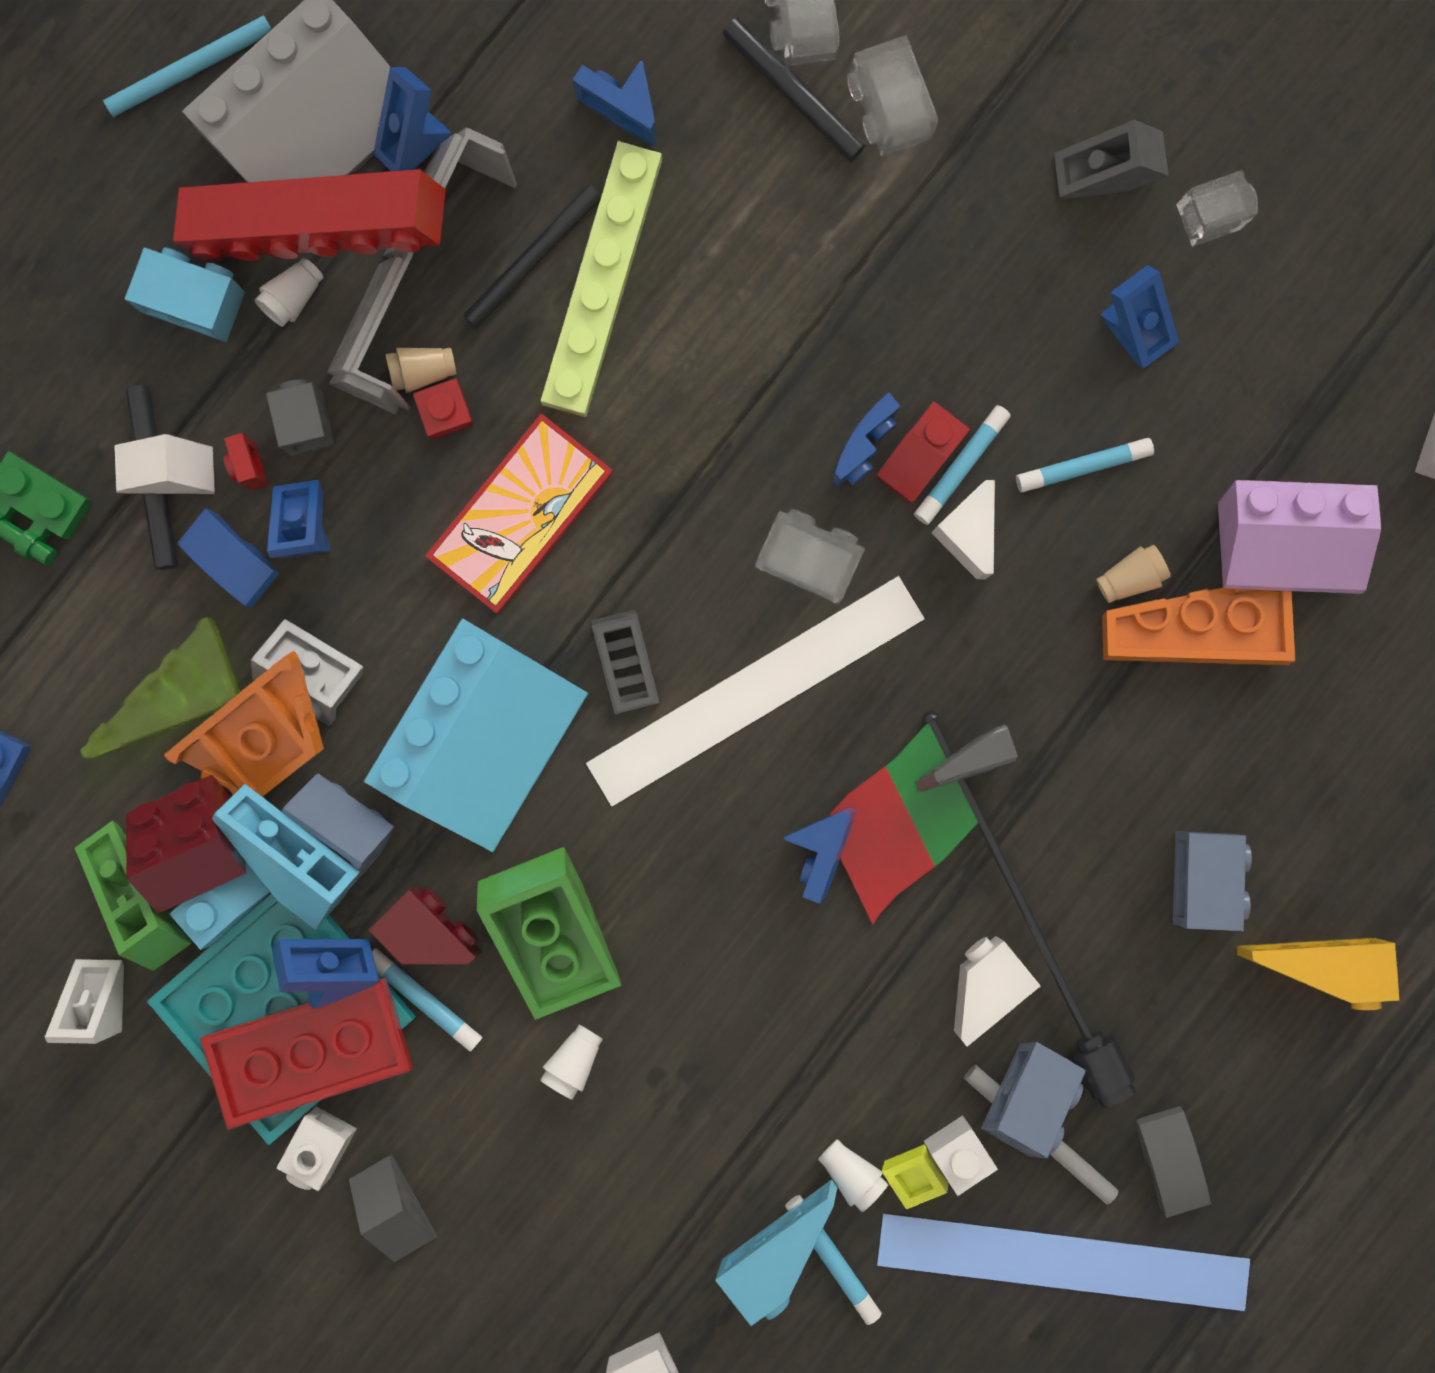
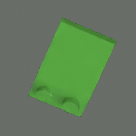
M565 847L478 881L477 912L535 1020L621 986L620 977L584 886Z

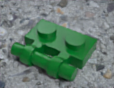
M8 451L0 463V538L13 545L14 552L25 559L31 560L34 558L48 566L57 555L55 549L45 544L52 532L61 538L69 540L93 501L18 455ZM17 512L34 521L28 530L24 531L11 523Z

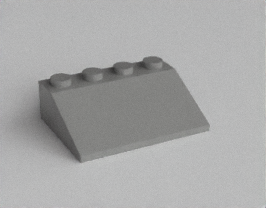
M304 0L182 112L246 183L352 175L374 156L373 153L390 66L333 0Z

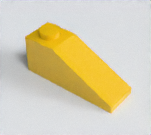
M1378 938L1237 946L1238 956L1331 996L1350 1002L1352 1009L1378 1010L1382 1008L1381 1002L1400 1001L1395 943Z

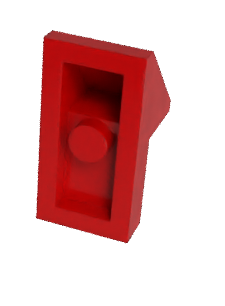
M933 402L912 430H909L876 477L912 504L970 429L936 402Z

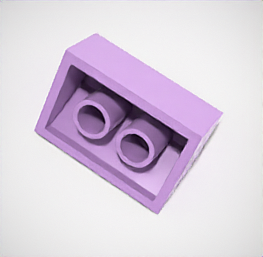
M1235 480L1218 502L1223 588L1363 594L1366 591L1381 533L1377 485Z

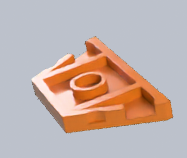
M292 651L281 658L164 754L166 759L174 764L182 760L202 771V779L213 775L220 785L228 788L233 795L246 784L263 797L321 752L324 747L297 653Z

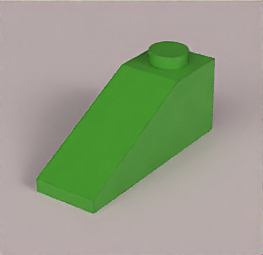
M112 820L75 847L119 956L154 971L192 944L189 936L170 915L176 908L175 906L158 914L126 879V834L118 823Z

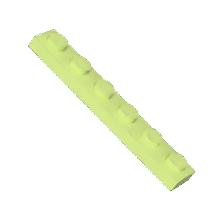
M620 141L617 142L541 397V403L544 406L582 417L587 416L661 167L662 153Z

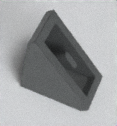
M392 1154L350 1177L349 1183L360 1234L392 1261L396 1262L437 1237Z

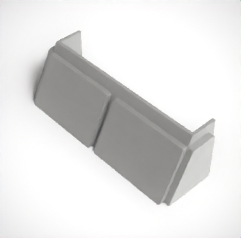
M465 128L443 141L433 151L424 170V173L443 188L446 187L457 162L513 188L517 185L503 144L469 128ZM387 248L384 256L389 259L378 265L327 373L333 376L329 383L330 385L396 415L399 407L407 411L409 410L410 406L393 386L358 370L414 252Z

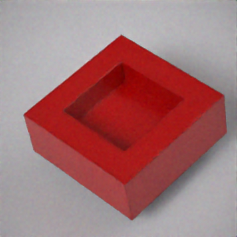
M456 378L413 393L427 436L431 440L474 425L461 386Z
M243 433L224 438L228 454H225L223 458L231 479L238 481L239 484L251 491L269 486L256 442Z

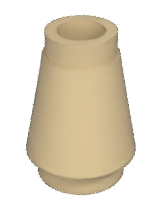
M396 348L395 353L385 354L392 386L396 391L405 389L406 394L446 379L449 376L456 375L451 348Z
M1155 545L1145 549L1140 546L1105 572L1103 576L1097 578L1096 582L1106 601L1111 603L1115 600L1162 587V581L1170 578L1171 575L1161 553Z

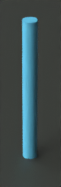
M263 15L104 99V104L111 115L116 117L261 40L272 28Z

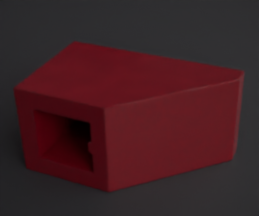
M419 886L409 889L368 930L401 964H470L482 953L476 946L479 942L477 935L465 923L459 921L455 924L443 912L447 908L446 904L429 888H426L424 891Z

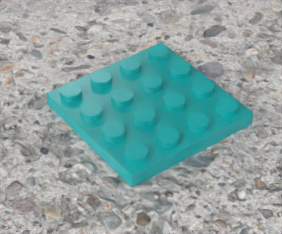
M271 893L147 1002L211 1077L200 1037L309 1002L308 992H280L272 948L279 939H349L330 915L315 930L278 902ZM388 984L399 1022L403 1029L416 1016ZM319 1101L250 1122V1124L264 1141L270 1145Z

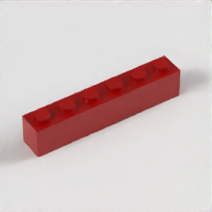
M421 169L179 188L173 242L191 251L194 259L207 263H218L222 257L256 261L259 259V255H274L280 258L294 259L298 257V253L310 252L320 256L333 257L338 254V251L352 250L361 254H376L378 249L381 248L417 252L420 250V246L440 245L446 189Z

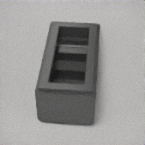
M636 610L591 621L614 713L619 714L659 703ZM631 628L632 635L605 641V633ZM631 646L636 647L637 653L610 660L608 652ZM640 664L641 672L615 678L614 670ZM645 682L646 690L623 696L619 695L618 688Z
M1004 724L981 734L923 774L915 782L917 791L921 790V792L934 789L998 769L1016 761L1015 758H1018L1008 727Z

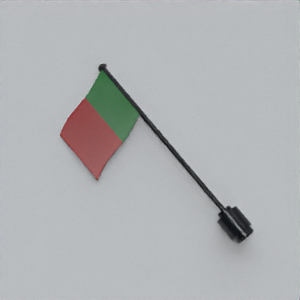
M929 711L922 717V723L927 724L898 756L851 791L830 813V815H833L848 807L857 810L840 859L872 925L880 913L899 893L942 862L973 827L978 824L1083 1036L1076 1042L1078 1049L1072 1053L1071 1057L1076 1065L1086 1070L1082 1079L1091 1097L1098 1099L1101 1107H1110L1122 1103L1136 1093L1132 1084L1135 1077L1115 1037H1104L1101 1031L1091 1033L966 779L921 792V790L917 791L915 782L923 774L953 754L936 721V718L940 716L936 712Z

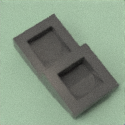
M1181 1106L1136 1119L1143 1156L1151 1168L1159 1207L1165 1217L1168 1218L1210 1205V1196L1200 1158Z

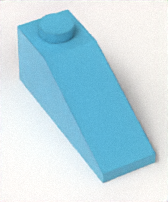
M246 784L219 808L212 817V820L276 900L315 930L342 901L360 873Z
M246 862V874L181 903L170 915L201 950L214 944L266 899L271 892Z
M832 1180L722 1259L715 1281L750 1326L763 1317H766L768 1320L775 1318L789 1304V1297L834 1207L837 1186Z

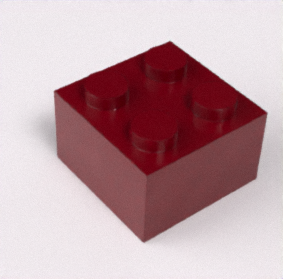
M213 775L197 782L185 784L175 792L153 802L144 803L135 810L126 813V879L158 914L246 874L244 858L212 820L214 813L231 798Z

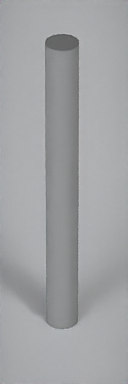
M975 1064L966 1072L964 1079L988 1101L993 1103L1000 1085ZM1061 1141L1056 1151L1050 1153L1055 1160L1105 1204H1110L1117 1197L1119 1190L1063 1141Z

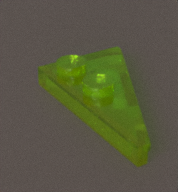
M206 617L201 619L195 625L197 629L177 650L172 649L162 660L160 668L154 673H150L123 701L125 705L107 724L102 723L92 733L86 746L80 749L83 758H93L217 712L240 693L213 618Z

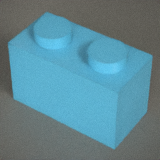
M144 247L125 300L141 313L227 342L245 291L232 279L234 274L213 263H206L205 268L190 263L191 259L188 256L170 248L164 247L162 253Z

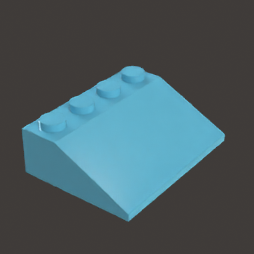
M462 618L364 782L403 806L494 852L589 693Z

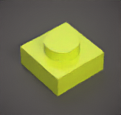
M925 1144L884 1161L882 1173L906 1209L947 1193L949 1182Z

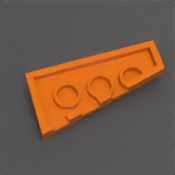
M1226 588L1208 591L1205 589L1191 592L1182 597L1168 600L1163 598L1107 610L1102 615L1103 660L1290 665L1295 662L1292 591Z

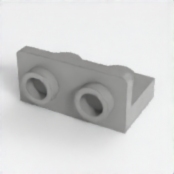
M284 619L251 659L252 679L255 681L281 658L295 651L300 659L316 721L319 720L331 726L336 719L337 707L363 675V666Z

